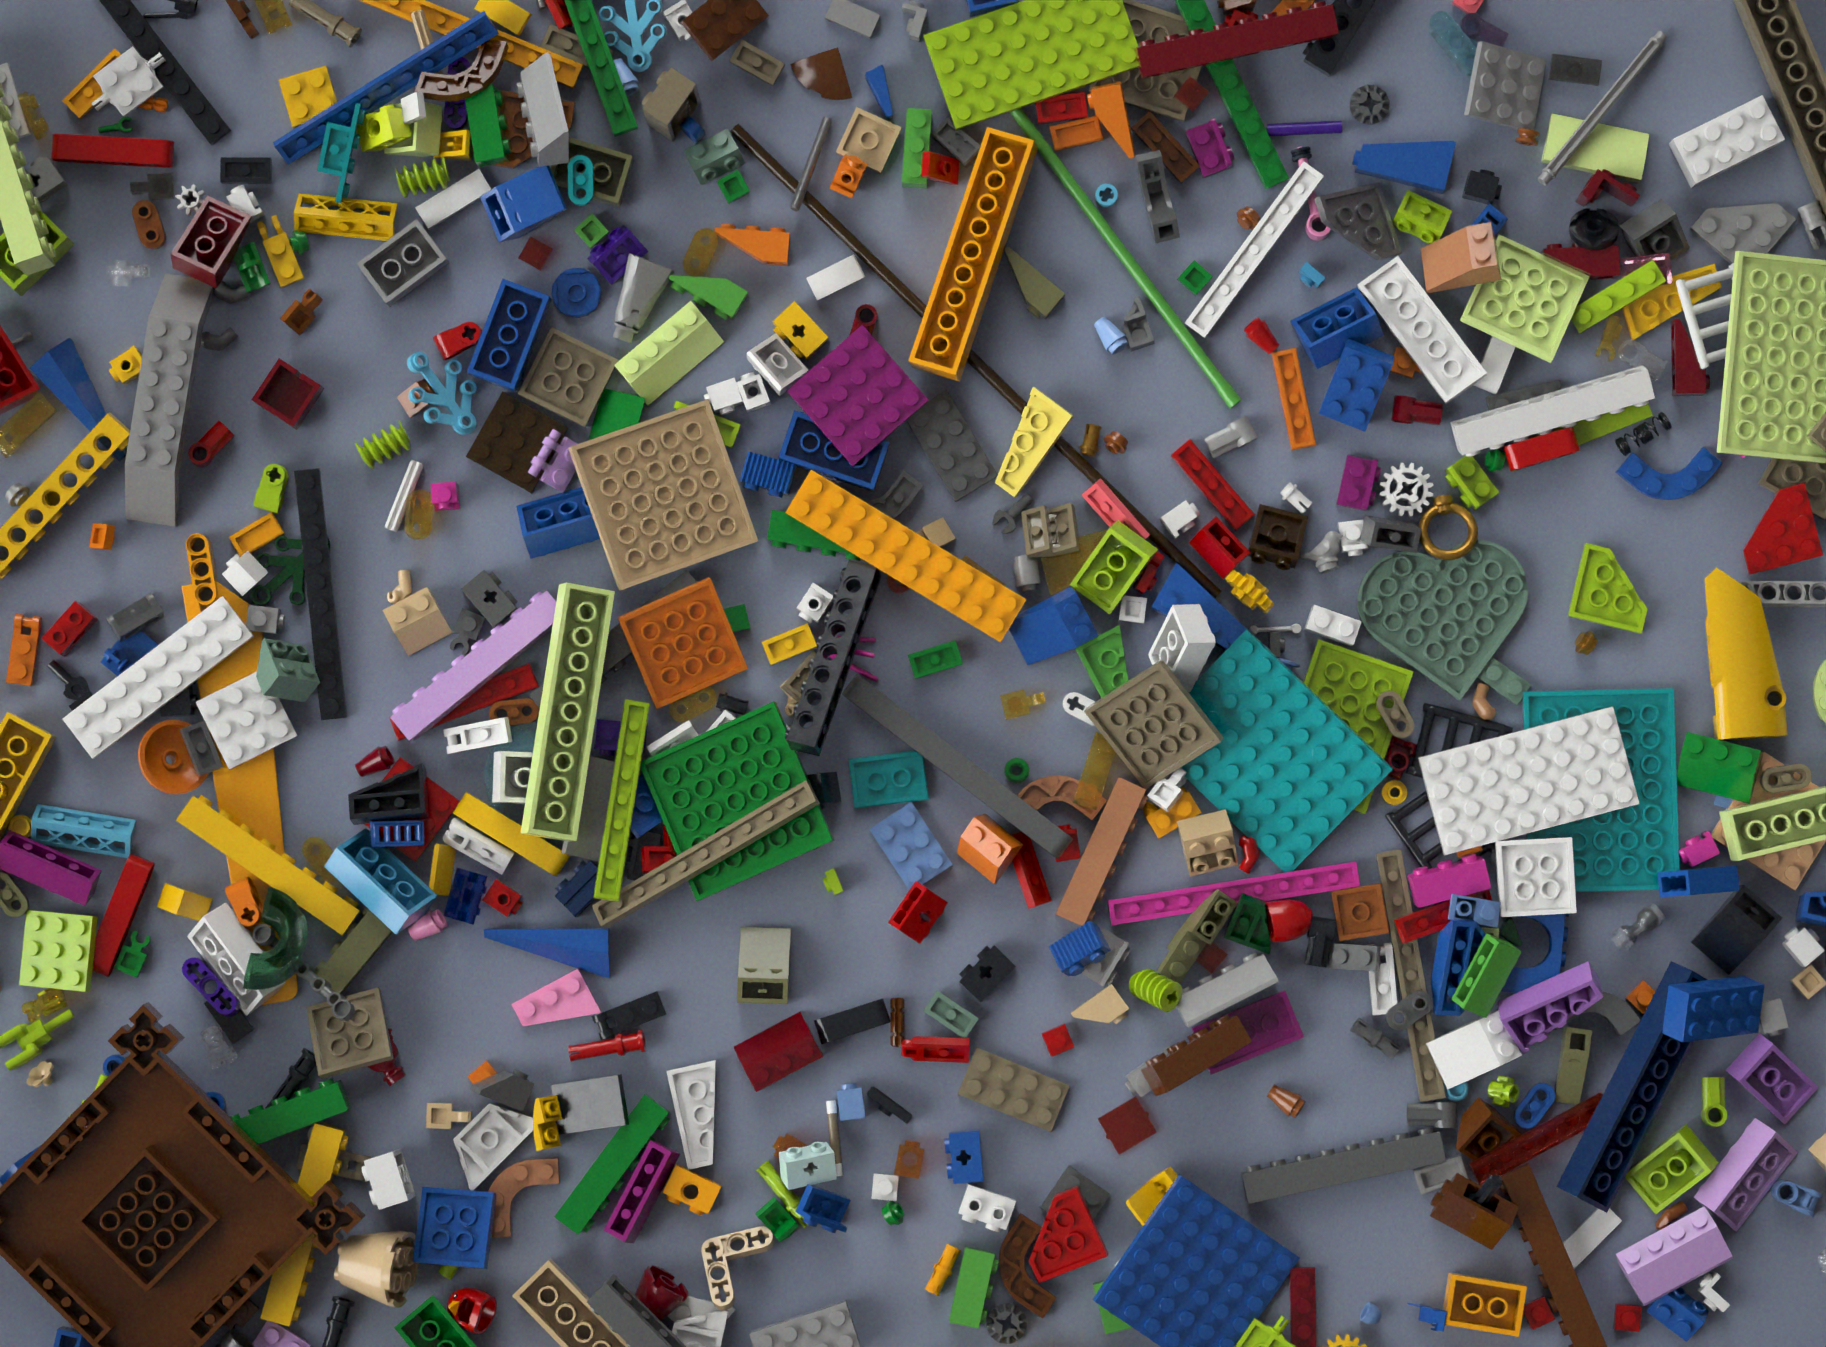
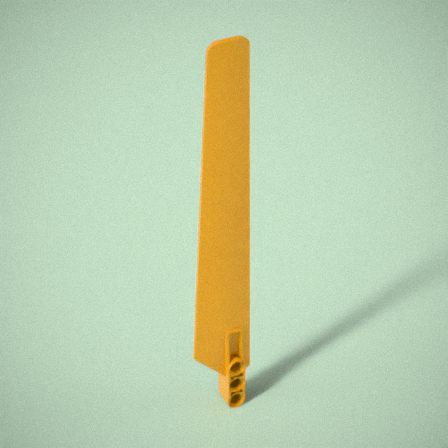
M200 533L190 535L186 541V550L192 584L181 586L187 623L223 596L246 625L248 605L250 604L218 582L211 541ZM198 539H203L205 542L204 549L200 552H195L193 549L194 542ZM203 563L207 564L209 567L208 574L200 577L197 573L198 566ZM206 588H210L213 592V596L209 601H203L201 598V593ZM250 631L254 635L252 639L197 680L200 699L257 672L263 632ZM209 730L223 766L212 771L219 812L223 809L234 817L232 820L234 824L240 827L243 823L255 831L252 836L260 842L265 838L276 847L273 851L282 856L285 851L274 748L229 770ZM226 856L231 884L250 877L265 911V919L262 924L271 927L275 931V937L286 947L294 950L289 898ZM250 911V914L247 916V918L252 919V916L255 915V911ZM244 926L246 929H248V930L252 933V936H253V931H254L255 927H253V926ZM258 944L266 952L272 965L281 972L286 982L275 995L262 1005L292 1000L298 992L295 968L282 961L279 953L270 945L262 946Z

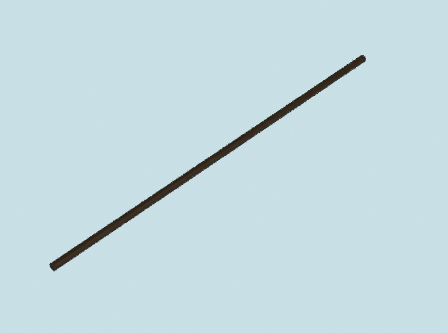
M737 124L730 133L781 183L795 194L799 182L741 125ZM807 190L802 203L906 304L923 318L927 305ZM971 349L967 363L1022 415L1027 402ZM1062 436L1059 437L1054 447L1092 484L1101 478L1150 534L1148 538L1175 564L1177 562L1212 597L1216 598L1222 592Z

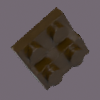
M1260 504L1248 547L1251 553L1248 556L1251 557L1253 562L1258 564H1264L1268 561L1275 563V566L1281 570L1295 569L1308 516Z

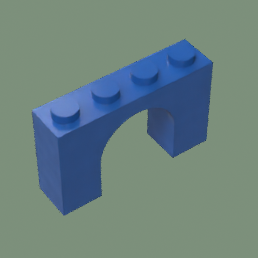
M1569 914L1513 916L1530 918L1540 923L1548 934L1549 949L1547 955L1539 964L1530 968L1513 967L1505 986L1501 990L1502 992L1518 993L1560 974V969L1565 966L1566 952H1562L1563 942H1567L1568 927H1565L1564 923L1565 916L1569 917Z

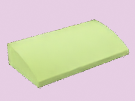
M1551 113L1541 162L1549 164L1584 120ZM1598 123L1563 167L1594 173L1597 169L1601 171L1605 169L1613 173L1617 179L1639 183L1643 175L1649 134Z

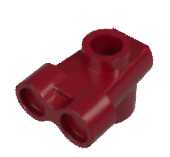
M1394 736L1391 737L1386 762L1393 770L1387 776L1401 779L1408 766L1410 757H1414L1417 744ZM1391 762H1397L1399 768H1395Z

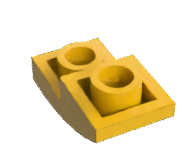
M479 0L474 8L480 13L485 11L490 19L519 36L532 15L509 0Z
M557 1095L535 1099L533 1131L536 1151L561 1146L556 1121L562 1120Z

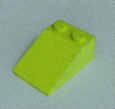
M1117 520L1103 536L1070 586L1110 615L1158 549Z
M1685 1124L1628 1171L1625 1178L1652 1211L1657 1214L1711 1173L1719 1162L1688 1125Z

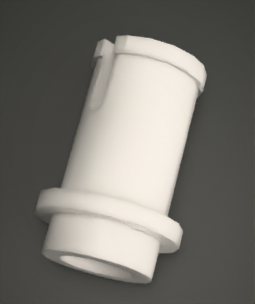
M1290 482L1280 494L1283 496V500L1287 499L1302 514L1306 511V508L1300 501L1307 508L1312 504V501L1296 488V484L1293 485Z

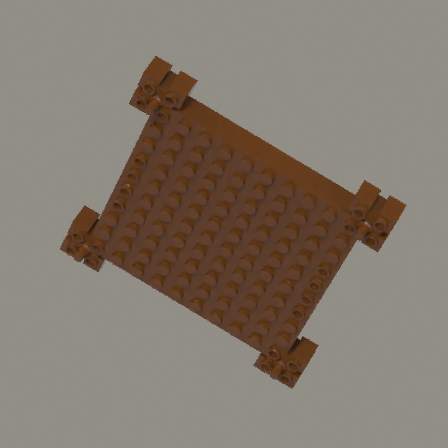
M149 1002L143 1004L129 1018L134 1024L132 1027L128 1024L122 1026L108 1040L121 1055L128 1052L131 1054L0 1187V1255L93 1347H202L312 1233L316 1237L311 1242L327 1255L344 1238L339 1231L343 1229L346 1233H349L365 1217V1214L352 1201L345 1206L339 1200L343 1193L330 1180L310 1197L166 1055L185 1037L171 1024L163 1027L158 1022L163 1016Z

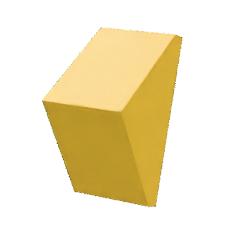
M470 130L440 133L439 155L433 156V158L442 159V157H445L448 160L472 161L473 145Z
M165 883L157 907L179 916L200 921L203 916L208 914L213 899Z

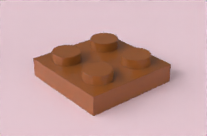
M1382 883L1331 891L1339 941L1390 933Z

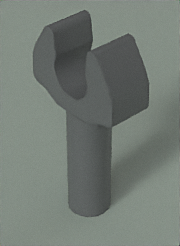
M1026 493L1009 511L999 509L994 515L992 524L995 525L1000 519L1005 518L1008 520V525L1001 533L1006 534L1016 529L1015 518L1033 501V498Z

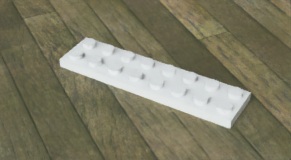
M222 596L63 718V721L91 758L95 759L252 639L254 635L225 597Z

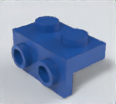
M807 1184L795 1212L804 1217L802 1220L804 1223L813 1227L821 1224L823 1229L832 1233H836V1230L846 1232L847 1227L841 1224V1221L851 1200L846 1196Z
M1682 1287L1651 1302L1646 1310L1686 1342L1705 1323L1709 1312L1702 1302L1693 1299Z

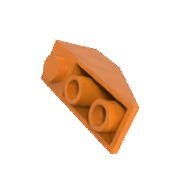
M721 224L720 228L715 227V234L760 263L788 266L790 233H785L784 228H770V231H760L758 226H746L745 229H735L736 225Z

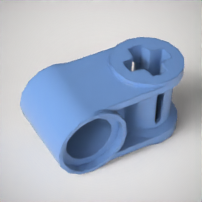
M1777 1180L1771 1187V1195L1776 1201L1814 1218L1815 1214L1813 1211L1818 1199L1822 1198V1193L1787 1180ZM1787 1185L1790 1193L1788 1197L1781 1198L1780 1189Z

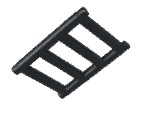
M1424 703L1423 712H1425L1420 735L1412 765L1408 766L1406 773L1423 779L1418 758L1425 756L1435 716L1449 719L1441 752L1453 748L1459 722L1473 726L1469 744L1480 742L1483 729L1498 733L1497 737L1512 733L1513 727Z
M1425 791L1395 813L1393 811L1387 813L1385 817L1418 865L1431 869L1433 867L1429 862L1443 853L1441 843H1438L1423 854L1415 841L1436 827L1434 817H1431L1410 833L1407 832L1400 822L1429 801L1427 791ZM1495 843L1482 845L1483 850L1473 854L1482 856L1488 851L1490 853L1496 851Z

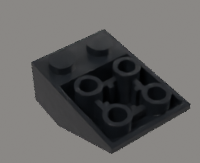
M1739 885V891H1734L1692 939L1691 943L1725 973L1730 975L1769 935L1782 917L1745 885Z

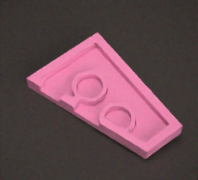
M579 969L511 1004L522 1026L602 1013Z

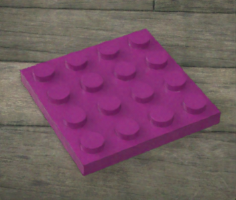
M863 325L786 390L852 467L929 401Z

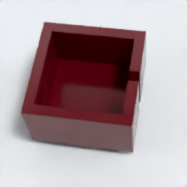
M279 358L251 400L298 430L324 388Z

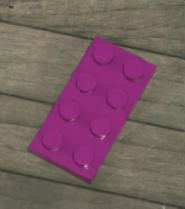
M1285 990L1219 1016L1228 1015L1231 1018L1237 1015L1252 1042L1209 1067L1208 1071L1210 1075L1304 1037ZM1219 1017L1192 1027L1193 1033L1205 1027L1210 1029L1208 1024Z

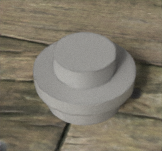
M20 483L12 485L5 495L8 499V504L12 507L21 506L29 498V488Z

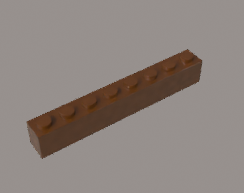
M1529 1163L1502 1173V1185L1500 1188L1504 1196L1509 1194L1512 1203L1519 1206L1514 1219H1520L1523 1227L1518 1228L1524 1243L1529 1241L1532 1247V1251L1528 1253L1533 1265L1539 1264L1543 1274L1538 1276L1543 1288L1550 1289L1552 1297L1548 1300L1554 1313L1559 1311L1562 1321L1558 1323L1564 1336L1569 1335L1573 1343L1568 1346L1607 1347Z

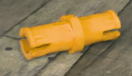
M946 1244L941 1258L933 1266L934 1271L925 1290L937 1296L940 1295L945 1281L953 1273L951 1270L961 1252L960 1249Z

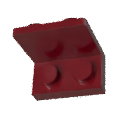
M1597 169L1589 178L1575 202L1584 207L1588 202L1593 203L1601 191L1604 190L1631 207L1639 199L1640 195L1636 193L1637 189L1626 182L1622 184L1615 180L1616 176L1610 171Z

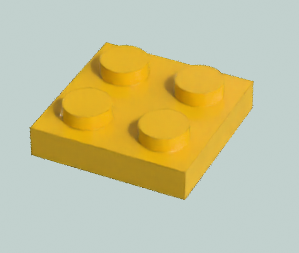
M327 66L278 80L293 129L337 103Z

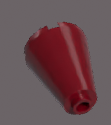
M652 1265L651 1268L648 1266L645 1269L635 1296L662 1321L681 1305L689 1294L682 1283L678 1286L673 1282L675 1277L671 1273Z

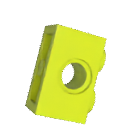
M394 105L380 107V112L365 115L363 125L358 124L357 134L360 135L359 142L362 152L382 151L412 137L409 124L403 122L402 108H394Z

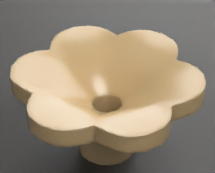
M40 1062L37 1067L30 1070L26 1083L35 1088L41 1084L49 1086L53 1081L51 1071L54 1065L51 1062Z

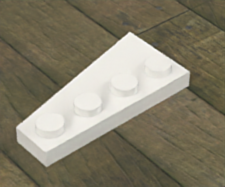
M716 1060L666 1071L688 1170L713 1164Z

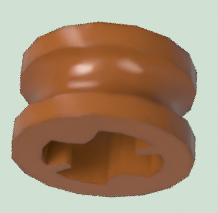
M1524 128L1517 130L1519 137L1516 138V143L1527 146L1538 145V141H1536V137H1539L1540 134L1538 131Z

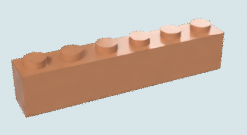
M1120 777L1117 778L1055 915L1079 926L1092 921L1096 912L1092 909L1095 900L1101 901L1106 890L1102 886L1105 878L1111 879L1117 866L1113 864L1116 854L1122 855L1127 844L1123 839L1127 831L1132 833L1138 820L1134 818L1137 809H1143L1148 799L1144 795L1146 789Z

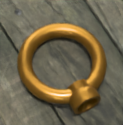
M1452 495L1434 497L1432 499L1433 506L1422 515L1418 527L1422 529L1419 539L1420 543L1430 555L1442 560L1461 558L1472 550L1477 541V522L1468 509L1453 503ZM1455 513L1462 517L1467 524V539L1457 549H1440L1429 538V523L1436 515Z

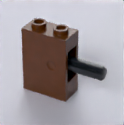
M1456 1173L1451 1181L1446 1179L1440 1192L1437 1191L1430 1203V1205L1434 1206L1430 1216L1492 1250L1512 1226L1519 1206L1495 1193L1502 1185L1499 1175H1489L1482 1186H1480L1471 1179Z

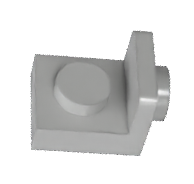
M910 1L909 4L903 3L902 11L915 15L914 18L910 17L906 31L910 32L909 38L912 41L920 42L928 11L924 8L923 4L915 1Z

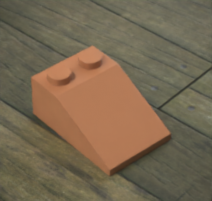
M1491 222L1464 227L1420 248L1427 294L1501 280L1496 239Z

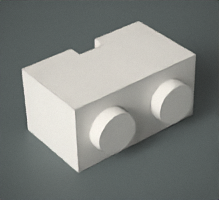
M1313 605L1304 630L1351 647L1354 645L1362 621Z

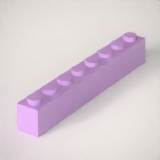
M541 591L536 593L529 600L531 604L524 609L520 607L510 615V621L505 625L500 623L490 631L492 635L485 641L483 639L477 641L472 645V651L468 655L457 657L451 663L452 668L447 672L441 671L431 679L433 682L426 689L424 686L419 688L412 694L413 699L407 704L403 702L392 711L394 715L390 718L411 743L552 630L556 601L548 591H545L543 594Z

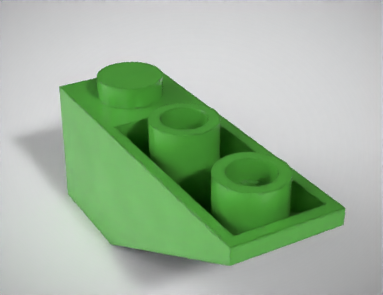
M670 275L668 278L669 282L672 283V289L680 294H684L685 291L694 296L692 301L704 308L706 304L714 308L713 313L725 321L727 318L734 320L749 295L748 291L728 279Z

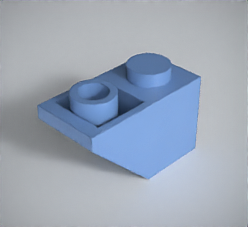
M1451 894L1448 919L1474 920L1480 927L1494 928L1498 926L1501 902Z

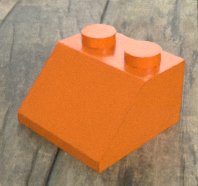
M987 814L975 816L960 836L957 854L989 881L996 884L1023 844Z

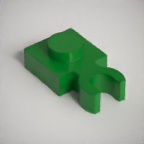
M137 930L131 935V947L123 945L114 966L115 969L136 978L139 977L148 957V954L143 953L142 950L151 942V936L149 935L146 936L143 943L138 942L137 936L139 931Z

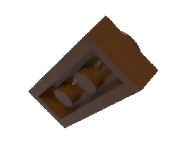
M1150 111L1131 127V130L1151 152L1160 150L1163 165L1181 184L1200 167Z

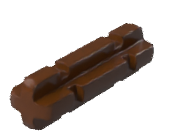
M891 998L890 1032H892V1036H890V1044L892 1047H901V1042L904 1040V1012H902L904 999Z

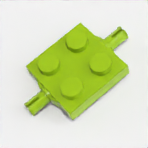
M1281 1315L1277 1323L1272 1327L1254 1318L1235 1347H1296L1282 1334L1290 1320L1286 1319L1282 1326H1280L1285 1318Z

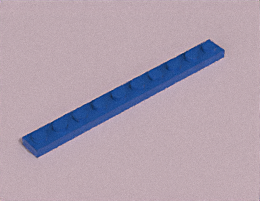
M485 11L481 12L273 142L275 148L289 165L323 143L327 122L350 127L356 103L362 104L361 109L365 110V115L374 112L416 86L421 72L436 73L499 34L496 27Z

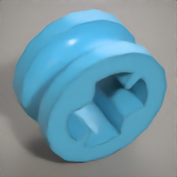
M1106 183L1100 185L1095 193L1096 202L1102 207L1114 205L1118 196L1117 189L1113 185ZM1106 189H1109L1111 191L1110 195L1113 194L1114 197L1104 202L1102 201L1103 196L1100 197L1099 193H1104Z

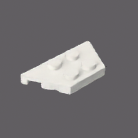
M489 1103L453 1139L471 1191H474L533 1131V1117Z
M718 1310L677 1320L674 1322L672 1333L686 1347H721L729 1310Z

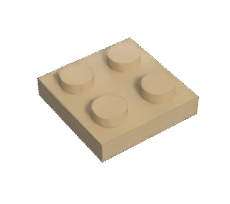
M856 107L836 150V154L842 157L845 154L857 156L862 162L868 164L867 168L881 174L902 127Z

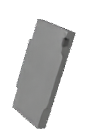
M593 756L589 757L577 841H564L561 853L599 862L615 762Z

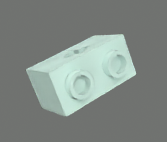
M814 1142L809 1146L791 1147L787 1151L779 1152L781 1180L788 1190L804 1187L807 1184L813 1185L837 1179L835 1154L827 1142Z

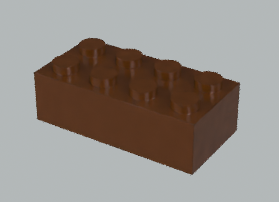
M1228 1015L1219 1017L1208 1024L1210 1029H1207V1027L1199 1029L1187 1036L1188 1042L1183 1040L1167 1048L1168 1054L1165 1055L1163 1052L1145 1061L1147 1066L1141 1069V1072L1155 1096L1168 1093L1251 1043L1252 1040L1238 1016L1229 1018Z

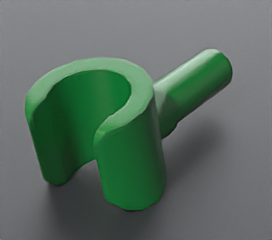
M123 117L119 123L98 127L99 133L120 130L124 134H129L133 128L125 129L122 127V123L130 122L132 119L130 117Z

